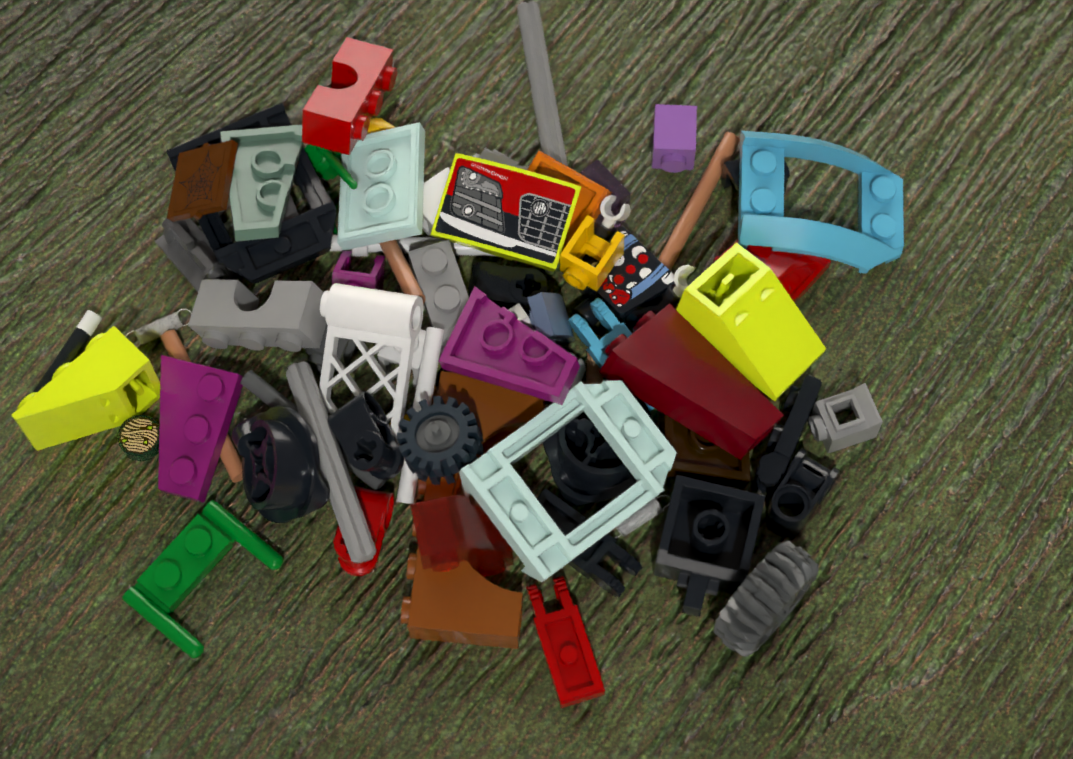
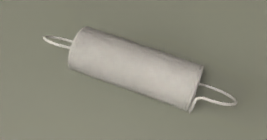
M174 312L131 332H135L140 344L143 345L161 337L166 331L177 330L186 325L181 323L177 315L178 312Z
M655 498L619 524L617 530L621 531L620 534L622 536H626L663 512L659 502Z

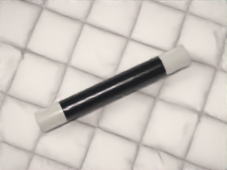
M87 310L33 392H38L52 380L53 374L60 366L68 362L71 363L78 357L101 322L102 318L99 315Z

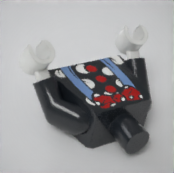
M614 195L603 199L600 211L604 219L596 222L594 234L609 243L617 231L624 234V254L616 262L598 291L588 286L584 290L579 289L585 300L572 311L573 315L578 314L584 318L590 328L599 322L590 308V303L596 298L602 299L620 324L624 322L627 328L630 326L634 327L649 311L656 315L668 304L677 309L684 289L688 287L687 277L695 270L693 266L683 265L676 270L674 275L623 225L616 229L615 223L627 219L631 208L629 204H624L621 207L620 213L614 216L611 212V206L616 200ZM587 254L582 259V261L593 267H596L599 263L598 260Z

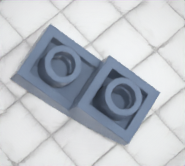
M541 292L527 298L530 306L529 318L535 331H539L556 344H567L575 341L562 295Z

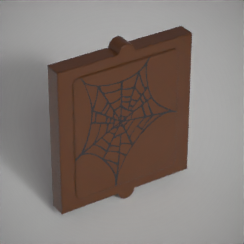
M234 140L213 145L205 143L201 148L179 153L167 214L168 220L175 222L193 217L199 220L202 215L227 209L238 143Z

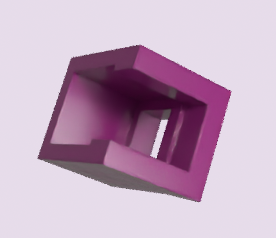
M342 252L332 273V285L339 283L383 290L385 256H376L371 274L351 271L352 252Z

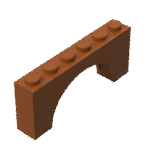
M441 371L439 386H434L433 397L441 396L444 404H447L448 398L452 397L457 400L459 406L463 402L469 407L470 412H473L483 435L484 442H481L484 448L483 455L544 411L546 402L544 399L446 371ZM432 397V403H431V405H434V398H433V397ZM459 472L453 475L455 483L448 484L445 477H441L440 485L432 484L429 477L426 482L419 479L418 494L425 496L423 510H415L413 517L412 536L419 537L417 553H409L407 563V580H413L411 597H403L401 608V623L408 624L410 639L519 649L523 593L501 588L482 577L466 560L456 541L453 532V512L455 501L462 485Z

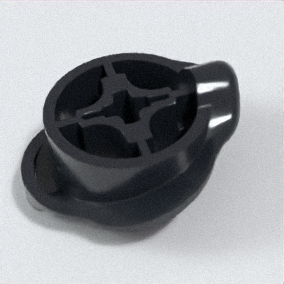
M635 397V399L638 401L641 407L651 418V414L646 403L640 400L639 398ZM584 411L543 442L553 480L562 497L572 505L583 506L606 501L620 496L637 483V480ZM566 439L574 443V448L583 453V462H580L570 452Z
M275 406L268 411L258 413L254 417L239 423L233 429L232 440L242 456V479L246 497L251 506L257 509L264 518L274 523H287L292 519L302 518L327 504L330 492L319 475L317 440L310 425L304 421L298 412L289 407Z

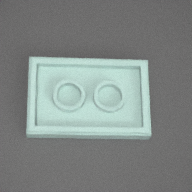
M420 122L369 133L364 141H357L350 155L342 154L341 164L358 184V187L353 190L340 178L337 243L343 251L422 234L425 130Z

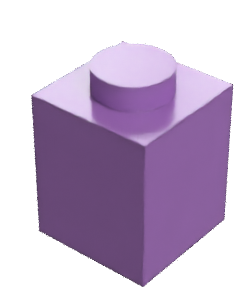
M655 104L652 168L663 169L671 173L693 170L696 154L697 106Z

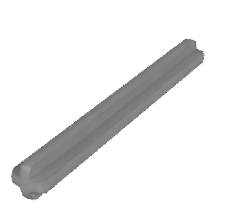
M535 1L522 2L517 7V14L541 150L546 155L568 166L539 5Z
M305 361L293 363L288 366L286 377L299 414L310 425L315 434L319 451V471L330 492L329 499L350 559L356 564L367 562L373 559L377 550L337 438L329 426V416L309 363Z

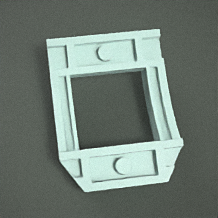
M581 381L568 392L563 405L551 404L525 425L489 449L487 453L462 468L459 474L465 497L472 494L525 565L521 571L543 582L663 492L667 474L672 468L677 452L622 381H603L601 384H583ZM584 411L637 480V483L564 536L512 465Z

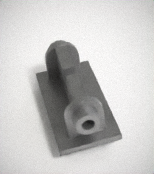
M166 218L163 221L164 235L155 240V243L197 292L199 291L202 279L236 280L240 277L237 273L217 261L206 236L190 218L171 222Z

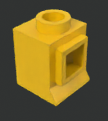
M589 215L582 221L560 254V271L564 273L563 278L571 286L580 290H584L588 286L598 291L616 262L624 254L625 235L617 231L610 243L594 234L595 219ZM585 254L599 261L596 267L582 261Z

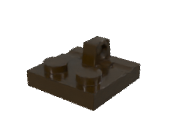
M659 411V430L677 452L672 468L667 474L668 477L680 475L713 484L738 488L746 487L750 482V453L740 460Z

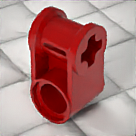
M354 486L377 551L373 559L358 564L354 563L350 559L339 525L334 537V548L338 555L340 566L347 574L364 576L375 569L378 563L384 536L392 518L394 494Z

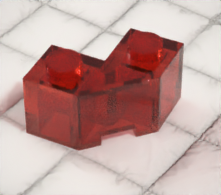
M453 495L410 504L423 570L432 568L435 572H445L459 567L460 562L468 561L481 576H491L504 572L506 566L514 565L511 546L481 506L470 505L468 496Z

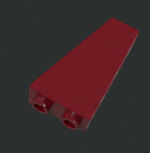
M670 304L656 315L652 311L646 313L633 327L635 331L628 338L624 334H620L604 351L608 358L599 371L604 378L609 381H622L632 395L740 460L767 437L783 417V414Z

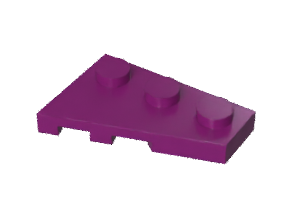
M475 286L438 360L444 370L563 405L580 368L576 357L539 331L530 329L519 321L515 314L505 307L501 308L487 298L484 292Z
M161 355L158 489L160 491L201 503L205 502L243 387L240 384L243 378L240 374Z

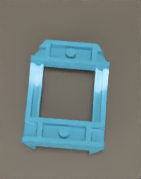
M741 130L738 244L744 249L748 245L772 247V251L827 258L858 268V273L867 274L868 270L884 262L887 264L899 258L902 254L904 247L903 179L870 158L837 144L804 136ZM784 157L822 162L858 174V232L829 223L784 217Z

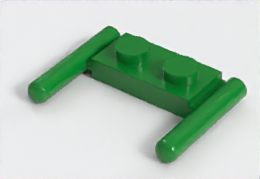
M211 500L204 507L200 515L197 514L136 580L137 583L124 593L122 600L190 658L195 659L204 652L203 643L168 614L175 611L229 552L235 541L271 570L279 569L283 565L284 558L219 503Z

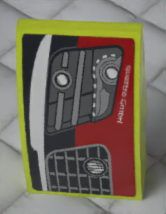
M455 153L430 235L511 261H520L554 272L559 262L581 186L498 162Z

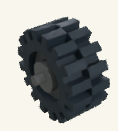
M441 396L433 397L434 405L429 406L426 399L419 402L421 407L419 412L413 407L406 412L410 421L405 419L400 421L399 427L402 432H397V441L400 445L398 447L409 469L413 474L416 472L420 480L426 482L429 477L432 484L440 485L441 477H445L447 483L452 484L455 483L454 474L477 460L476 455H483L484 448L481 442H484L476 418L466 404L462 402L459 406L457 400L449 397L447 404H444Z

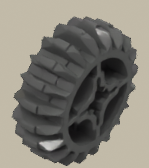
M790 541L780 543L772 552L768 553L737 588V591L728 600L727 605L716 619L714 633L722 640L721 642L731 651H736L744 657L752 655L795 609L816 579L819 565L811 558L812 556L800 546L797 547Z

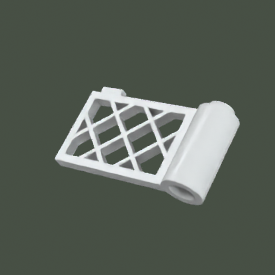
M339 283L333 284L329 291L326 290L323 293L320 302V314L322 317H325L328 328L319 391L327 413L329 411L330 414H333L338 410L330 397L332 387L342 379L355 397L362 392L350 373L368 361L380 378V381L367 390V392L373 395L385 386L394 398L393 410L386 417L388 422L391 420L390 428L397 440V432H402L399 424L405 415L415 339L420 332L423 320L424 307L420 296ZM339 338L353 340L363 354L347 368L344 367L337 357ZM364 342L376 343V345L369 350ZM387 345L401 347L399 367L387 375L374 355ZM336 368L339 374L333 378L334 369ZM397 377V383L395 387L392 383V380Z

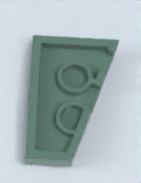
M302 125L221 131V142L234 140L238 143L229 192L235 242L278 238L303 145Z

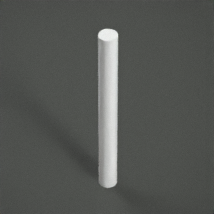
M427 327L413 403V408L417 412L421 410L420 401L426 399L429 406L432 403L439 364L438 360L444 335L443 329ZM405 459L401 470L396 502L413 505L418 476L416 472L414 474L411 472Z

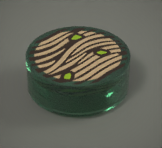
M146 415L132 416L124 421L117 435L118 444L123 453L135 461H147L155 457L159 453V424L153 418Z

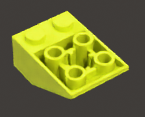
M735 243L684 289L676 309L749 382L773 401H776L826 350V347L771 268L738 243Z
M113 326L106 333H100L92 338L87 344L85 351L73 362L60 366L53 374L52 380L42 389L27 395L11 416L31 445L38 451L125 425L126 421L130 422L129 419H137L138 416L143 414L160 398V381L150 360Z

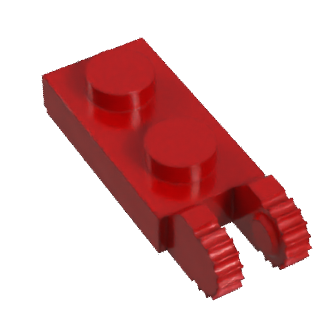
M560 576L553 578V590L561 610L546 614L543 606V597L536 584L527 586L526 591L535 617L533 618V624L560 707L564 708L605 695V688L577 605L573 606L564 577Z

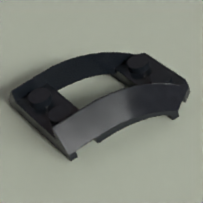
M280 103L169 149L166 152L176 172L179 153L201 148L205 143L210 145L221 143V131L291 126L292 124L286 114L283 103ZM303 145L293 182L308 211L282 222L278 238L246 240L233 243L218 212L202 215L201 219L198 220L217 261L251 283L264 281L322 256L331 249L336 207L318 178Z

